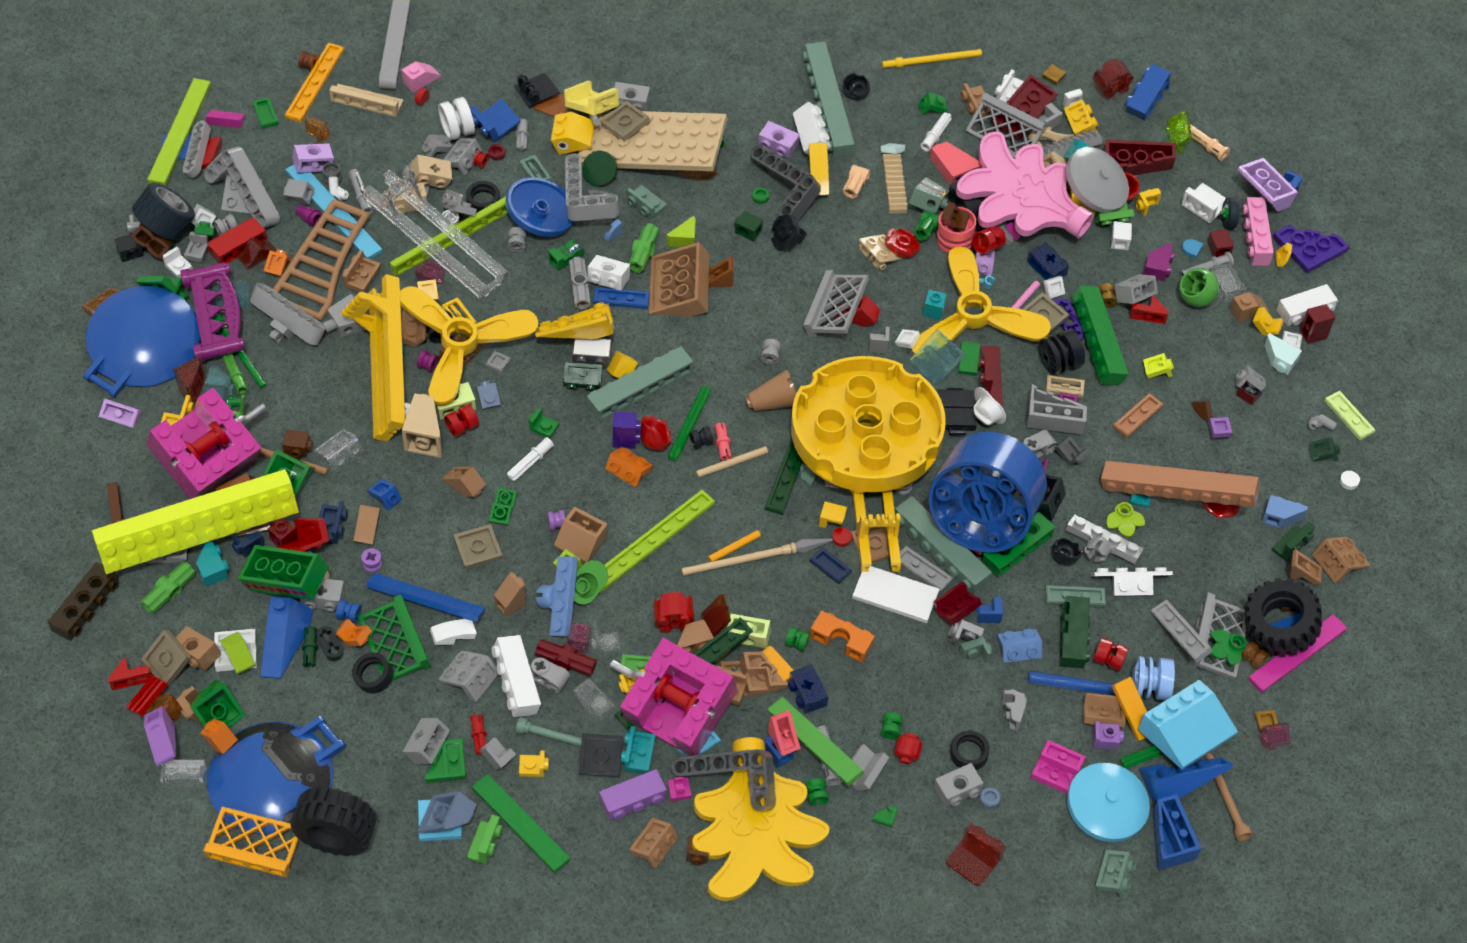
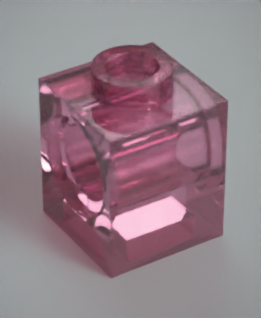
M572 622L568 635V645L576 648L578 652L588 654L592 637L591 625Z

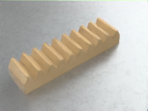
M883 154L882 162L889 214L907 213V198L901 154Z

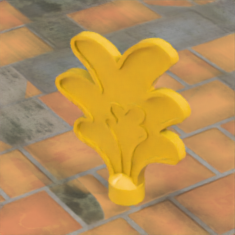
M754 737L741 738L732 744V752L753 749L765 750V742ZM762 754L758 756L759 764L763 761ZM742 756L738 760L740 766L744 762ZM749 771L734 772L731 779L721 788L696 795L693 803L695 813L705 821L714 822L693 837L692 849L708 852V859L710 860L721 859L729 855L723 867L708 884L707 891L710 896L725 902L740 898L755 885L761 872L772 881L785 886L804 885L812 879L814 873L812 865L795 854L788 846L802 849L815 847L827 838L829 826L816 817L796 810L803 805L807 797V787L803 783L783 778L774 772L776 805L769 811L753 808L750 797ZM762 775L759 778V782L763 785L765 778ZM765 796L761 798L762 806L766 804Z

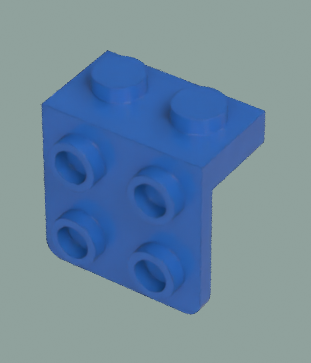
M498 100L482 113L475 105L470 108L474 124L476 126L479 125L482 133L486 137L489 136L493 142L497 141L521 122L520 118L504 100Z

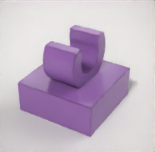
M1229 417L1210 418L1209 426L1212 438L1231 437L1232 429Z

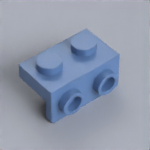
M1025 629L1017 632L1006 631L997 634L1004 663L1042 658V639L1036 629Z

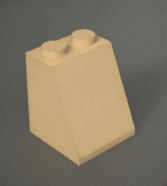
M414 393L402 428L404 451L442 458L441 437L434 399L426 394Z

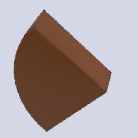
M1196 400L1192 402L1195 412L1202 419L1210 420V418H1213L1210 401Z

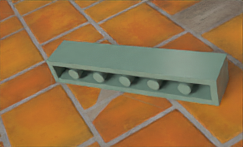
M681 346L672 349L667 354L653 359L652 362L638 367L635 371L624 374L616 381L607 383L597 391H592L587 395V407L600 421L614 414V411H619L693 372L694 361Z
M913 496L895 508V515L900 513L899 527H904L909 537L916 539L925 552L931 553L934 556L935 562L943 565L950 576L966 583L967 591L969 590L972 594H975L990 582L992 572L967 548L947 537L937 526L932 515Z

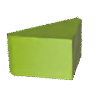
M692 216L666 234V245L668 247L681 248L694 244L696 218Z
M239 632L219 640L236 674L255 666L245 640Z

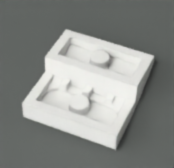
M255 629L215 632L214 642L221 653L215 660L216 672L234 670L219 640L236 632H239L245 640L255 663V666L252 668H257Z

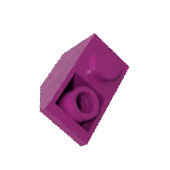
M1169 243L1148 254L1144 275L1156 276V280L1165 281L1166 276H1170L1172 266L1169 265V262H1173L1175 253L1172 252L1173 244Z

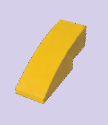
M809 143V174L821 185V191L818 196L829 195L827 143Z

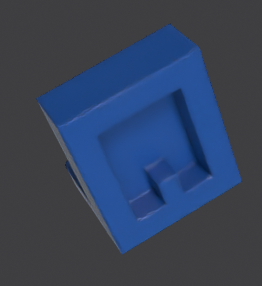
M1289 170L1284 175V179L1298 191L1303 177Z
M384 479L379 480L368 489L370 496L381 501L388 511L402 500L396 486Z

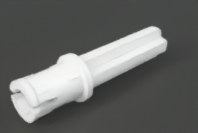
M944 112L932 130L927 132L925 140L920 145L923 151L929 152L934 143L939 141V136L951 120L950 113Z
M545 437L536 447H532L531 452L507 472L508 478L516 481L535 462L543 459V455L554 446L553 442L548 437Z

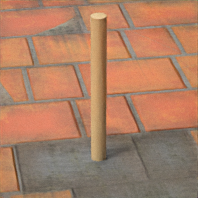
M764 446L697 470L696 475L700 478L767 454L768 449Z

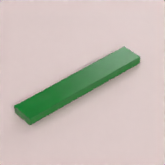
M488 774L472 786V790L554 874L570 861V857Z

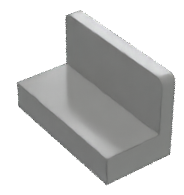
M865 744L860 745L852 760L863 769L864 774L851 785L858 791L870 789L889 757L884 752L874 754Z

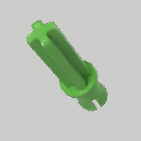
M233 354L222 355L230 374L229 380L234 384L237 394H245L248 391V387L244 381V374L240 372Z

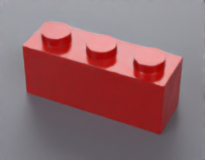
M252 217L208 242L209 254L218 264L223 262L229 263L266 242L267 236L265 229Z

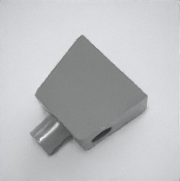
M352 294L328 308L329 320L322 323L326 327L325 333L336 329L340 337L366 330L355 320L341 315V311L353 300Z

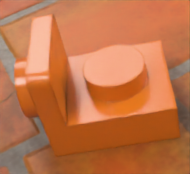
M278 249L276 252L270 251L263 271L281 277L287 261L290 262L291 258L285 251Z

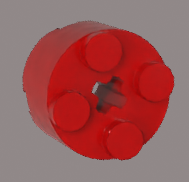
M671 592L662 594L659 600L657 598L654 599L655 626L660 629L661 633H671L672 629H680L683 632L686 624L695 622L692 596L688 595L687 598L683 597V593Z

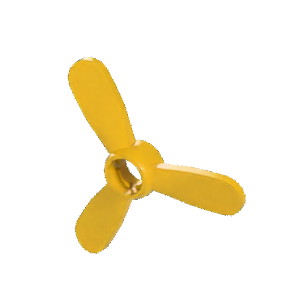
M960 246L951 249L948 255L950 272L961 296L956 306V313L921 333L911 350L918 358H930L949 345L966 328L975 330L987 324L1016 337L1030 341H1040L1049 335L1051 326L1049 320L1043 315L1017 308L992 306L988 295L979 291V273L973 252L966 247ZM969 307H979L984 312L979 315H971L964 310Z
M409 286L400 290V305L419 321L441 334V343L445 352L435 369L428 389L429 396L433 397L434 403L437 405H446L455 399L462 378L464 356L471 354L476 349L477 344L506 342L529 337L538 328L537 316L529 310H517L496 315L474 324L468 318H451L436 301L417 287ZM456 333H463L468 335L470 339L464 342H456L451 340L450 336Z

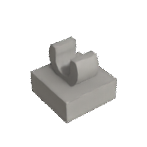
M276 319L270 323L275 330L269 336L277 343L284 337L290 340L294 336L287 327Z

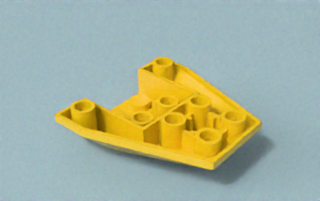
M604 302L594 304V308L570 316L559 317L553 322H542L538 326L535 335L536 337L598 339L614 333L615 327L609 303L604 304Z

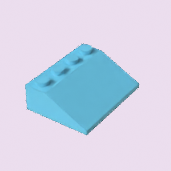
M1200 680L1145 713L1138 729L1182 770L1238 733V730L1214 692Z

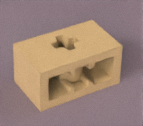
M417 155L411 163L412 182H423L424 185L446 188L452 180L451 161Z

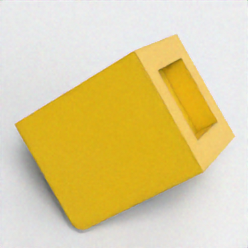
M616 350L607 371L611 375L621 378L624 374L633 372L638 362L632 357Z
M824 502L819 527L827 528L828 521L843 524L846 518L847 507Z

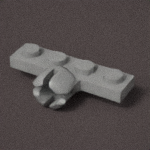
M1076 515L1072 517L1065 529L1088 541L1084 552L1089 560L1095 556V563L1104 561L1112 553L1136 564L1144 548Z

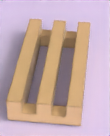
M1048 375L1046 392L1050 391L1058 395L1060 392L1083 398L1085 380ZM1051 382L1062 383V385H1060V384H1053V383H1051ZM1069 384L1080 385V387L1069 386Z

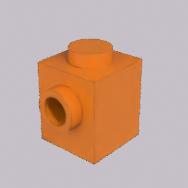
M217 719L208 722L200 732L209 746L221 754H224L238 740L227 725Z

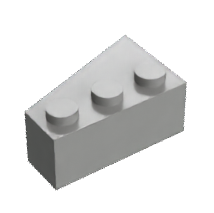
M1032 384L1026 428L1083 435L1087 406L1067 398L1061 399L1054 396V393L1050 391L1047 393L1037 389V386Z

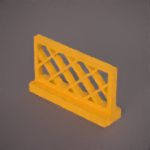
M222 807L209 843H206L203 851L207 858L288 877L289 867L299 839L294 836V838L285 842L282 833L292 830L290 823ZM225 814L233 815L236 822L225 827L223 824ZM247 820H253L256 827L245 832L241 824ZM239 825L243 834L231 839L228 830ZM267 825H273L277 831L265 837L261 829ZM259 830L263 839L251 844L248 835ZM223 833L227 834L228 842L222 845L215 843L217 836ZM279 835L283 844L272 849L268 841ZM246 838L250 846L242 850L237 849L234 843ZM266 842L270 851L263 855L257 854L254 848ZM286 847L288 851L286 861L277 859L274 853Z

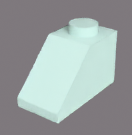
M1270 333L1264 345L1271 366L1278 372L1287 375L1298 362L1302 350Z

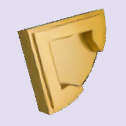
M1286 243L1275 252L1278 267H1283L1289 260L1292 244Z

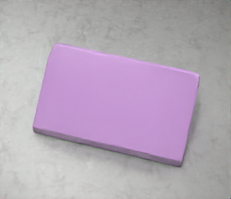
M104 399L98 417L133 428L143 411Z

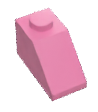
M414 62L402 69L403 83L413 93L441 77L431 65Z

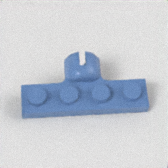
M558 557L554 584L541 585L536 590V594H542V597H535L537 605L540 608L552 609L549 636L570 637L578 563L577 557Z

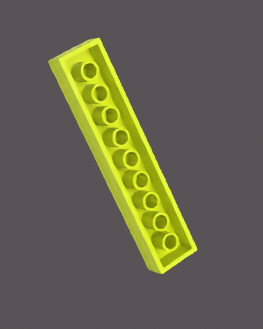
M284 469L94 529L92 533L105 572L109 574L299 513L291 481Z

